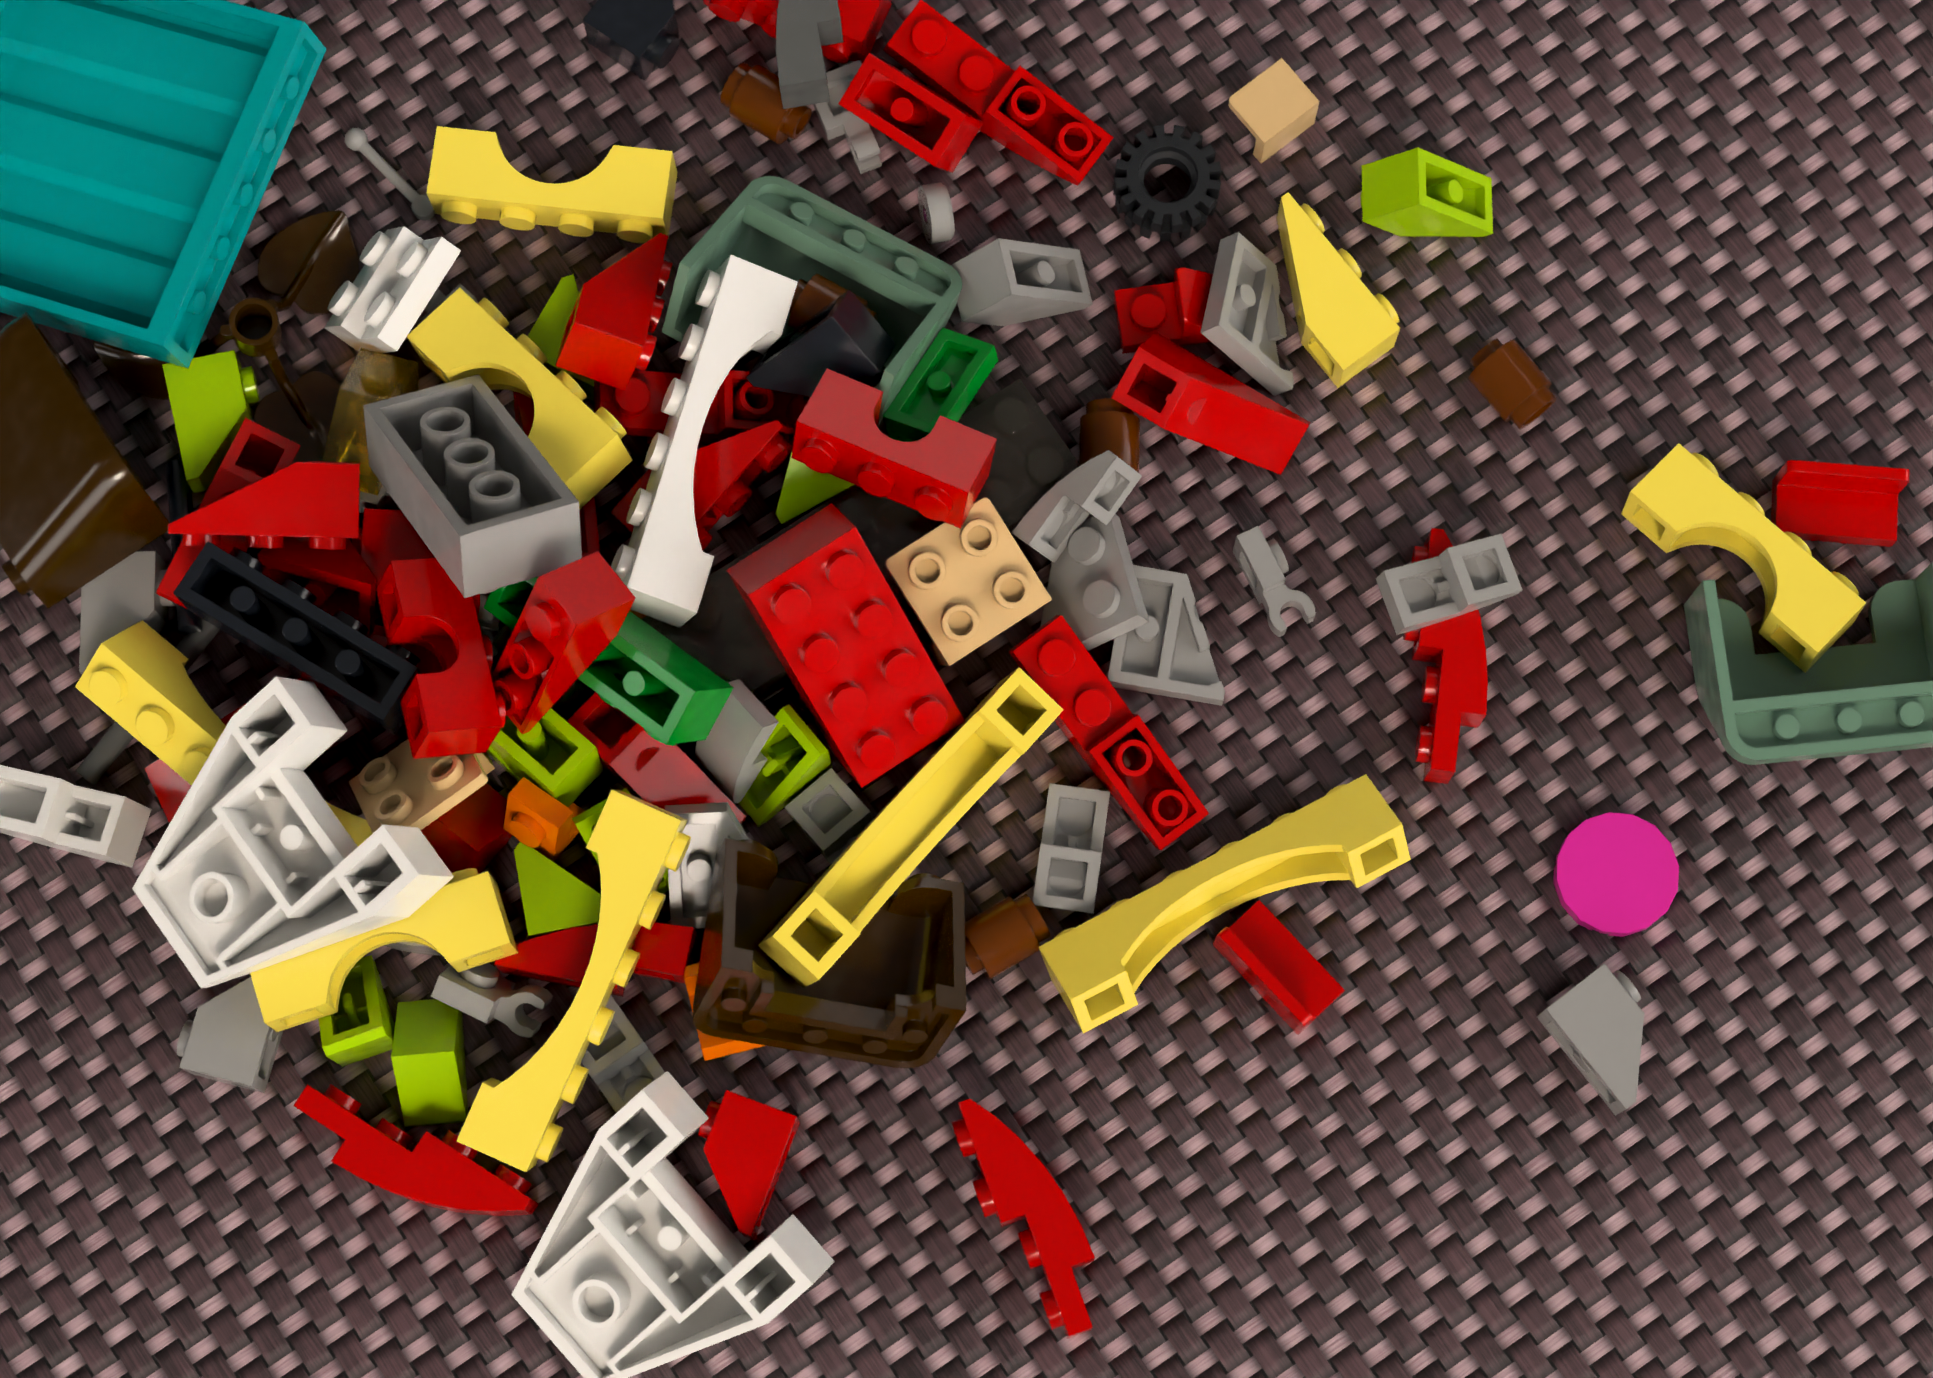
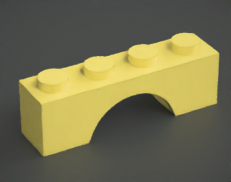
M437 126L426 193L435 214H441L443 219L453 223L473 224L477 218L497 220L501 225L514 230H532L535 228V225L558 227L561 232L577 237H588L593 235L594 231L617 233V236L625 241L645 243L659 233L669 237L678 172L673 151L613 145L601 164L586 176L566 183H543L524 176L511 166L504 157L496 132Z
M459 287L407 335L408 340L424 364L444 383L479 374L490 390H511L532 399L534 402V420L528 438L577 498L580 510L633 461L621 441L627 434L626 430L604 407H600L594 413L582 402L587 395L568 373L561 370L556 376L553 375L543 365L548 361L547 357L527 335L522 333L517 339L505 330L509 325L507 319L488 299L484 297L476 303Z
M1680 443L1629 493L1621 515L1665 553L1690 545L1717 546L1736 554L1753 569L1761 582L1765 595V614L1759 634L1805 673L1853 625L1866 604L1859 597L1855 585L1847 577L1839 572H1830L1812 557L1810 548L1800 537L1794 533L1783 532L1765 517L1763 508L1753 497L1744 492L1737 493L1719 478L1717 469L1706 457L1698 453L1691 454Z
M476 868L453 872L452 875L454 877L408 918L250 973L264 1023L276 1032L337 1013L341 989L350 970L366 954L387 944L411 942L432 948L440 953L458 973L517 954L518 950L497 882L488 871L478 874Z

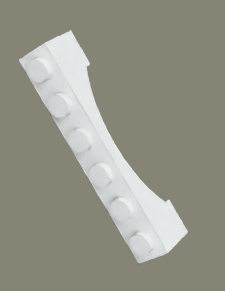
M730 255L716 272L707 270L698 288L695 304L703 306L698 324H690L680 345L678 357L686 360L681 379L673 378L662 403L661 412L668 414L669 417L664 433L657 432L645 457L644 467L652 470L646 490L642 488L637 490L628 511L626 522L634 525L628 546L622 544L619 547L611 565L614 572L636 598L630 608L631 610L679 628L697 614L714 556L702 550L694 513V467L697 447L705 419L718 389L737 361L751 350L764 354L781 337L798 283L793 279L734 255Z

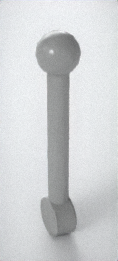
M360 128L348 130L344 139L346 146L353 151H360L412 203V211L416 218L424 221L433 218L435 212L428 196L424 194L419 195L367 142L368 137L365 131Z

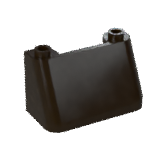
M25 312L6 324L0 331V544L10 558L1 566L22 596L32 590L49 609L167 532L170 522L158 504L145 491L139 481V477L111 439L80 391L79 382L65 361L30 315Z
M725 838L715 860L693 1000V1024L696 1029L714 1037L893 1068L907 1069L929 1063L939 1052L966 1012L964 883L941 879L936 875L928 873L911 876L896 889L860 932L859 937L820 980L802 988L758 944L813 884L776 877L778 858L773 851L760 842Z

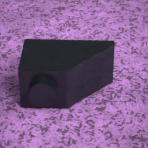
M598 0L583 19L589 44L644 81L656 67L659 69L664 68L674 57L679 47L680 40L678 38L680 36L674 0Z
M848 290L774 343L760 356L746 378L754 387L811 397L828 368L874 388L881 381L886 368L884 364L897 344L851 290Z

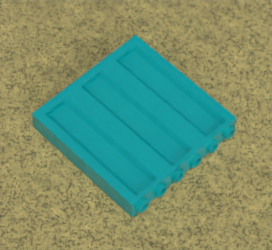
M0 0V312L19 317L27 312L35 323L188 369L326 52V47L304 21L225 0Z

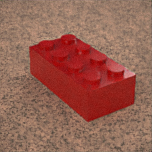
M832 503L726 570L838 761L861 788L965 722L856 526Z

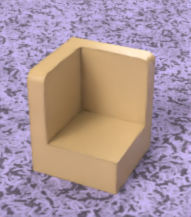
M1281 58L1230 96L1228 106L1256 138L1253 155L1260 163H1263L1315 123L1320 101Z

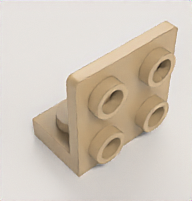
M982 498L973 504L961 529L944 522L887 558L884 563L891 577L931 638L932 642L928 643L927 647L938 664L943 666H950L1052 600L988 498Z
M408 738L385 756L369 762L360 774L348 782L372 833L383 824L418 827L422 830L484 786L488 781L487 774L494 770L495 767L487 753L413 759Z

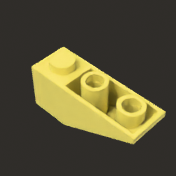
M1287 192L1280 200L1277 223L1300 341L1336 387L1339 388L1394 347L1400 331V327L1397 325L1399 317L1394 307L1383 295L1377 293L1374 296L1360 280L1362 273L1354 258L1343 248L1336 250L1323 235L1325 228L1317 213L1306 203L1299 205L1290 193Z

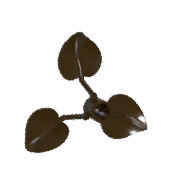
M340 210L308 216L291 224L275 235L260 255L258 279L266 291L282 296V300L268 299L265 301L260 298H248L240 301L230 313L229 325H222L219 329L220 332L203 346L198 345L193 357L211 355L228 340H234L237 348L248 356H265L282 391L270 393L260 401L255 411L254 422L301 445L294 462H335L345 441L353 444L354 439L352 406L342 386L332 377L318 371L304 374L292 385L275 350L282 337L277 312L288 310L295 302L302 311L308 314H329L331 312L328 310V305L336 291L347 280L353 283L360 273L359 260L351 237L346 214ZM94 340L93 346L98 357L108 371L122 384L150 398L169 399L162 364H167V362Z

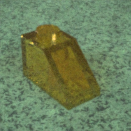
M360 348L339 389L322 461L361 462L360 491L378 496L383 486L369 467L363 405L418 391V362Z

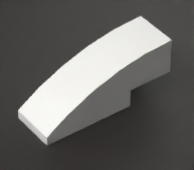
M0 765V833L94 859L133 867L152 809L125 796L76 786L61 778Z

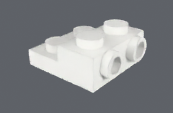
M405 226L388 229L385 234L378 231L369 240L360 255L359 260L365 265L353 283L349 280L345 281L332 297L328 310L333 315L324 328L363 355L398 351L461 250L443 237L423 240Z

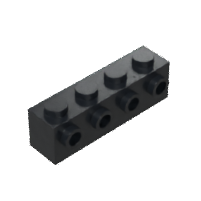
M207 541L173 592L190 612L296 676L301 677L305 681L314 682L319 690L396 735L405 722L401 700L416 674H422L418 668L421 660L399 644L388 645L387 643L386 647H383L365 636L369 631L368 627L344 611L337 609L332 616L313 605L317 597L296 582L285 578L280 585L263 575L262 572L266 567L239 548L233 547L231 552L227 553Z

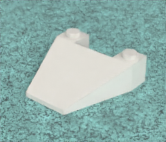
M276 676L231 717L132 888L200 988L215 986L408 918L454 877L418 827L383 824L362 844L356 845L304 772L310 764L348 731L314 682Z
M668 1071L643 1088L598 1129L512 1293L516 1301L583 1378H629L766 1325L811 1287L835 1262L794 1214L787 1218L754 1249L748 1252L666 1157L709 1118Z

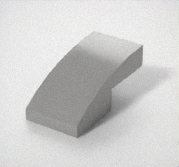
M1108 450L1085 462L1056 483L1027 512L1012 531V534L1055 563L1067 547L1072 534L1081 527L1089 514L1106 526L1142 475Z
M1502 534L1446 548L1437 557L1384 570L1376 578L1396 635L1478 610L1517 595L1523 590Z
M740 679L728 682L734 688L706 740L697 741L695 748V762L734 804L742 801L768 760L762 754L761 749L778 724L776 718Z
M832 768L784 807L831 865L874 819L870 810Z
M1049 783L1032 901L1034 905L1094 913L1110 791Z
M611 995L606 1008L615 1011L608 1031L600 1046L589 1043L581 1063L585 1068L589 1069V1075L617 1113L643 1088L664 1074L665 1071Z

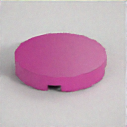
M1608 812L1586 819L1566 836L1556 856L1553 884L1561 906L1577 924L1591 931L1595 930L1602 934H1608L1607 936L1624 937L1646 930L1669 910L1678 891L1679 864L1671 843L1655 825L1633 814Z

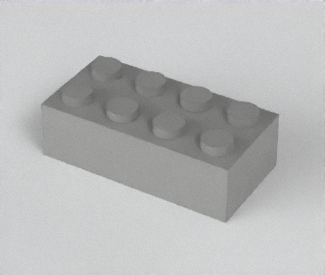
M479 374L363 405L369 467L464 598L477 594L491 593L498 588L539 577L582 558L579 501Z

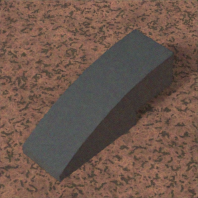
M779 0L776 22V58L783 109L830 101L821 46L843 43L841 17L837 0Z

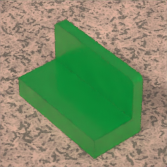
M942 328L885 412L883 420L888 436L903 442L917 441L932 431L940 415L958 422L998 362L995 345Z

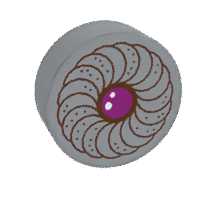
M941 182L920 185L918 189L919 212L927 242L929 244L951 241L954 237L955 225L951 199L946 186Z

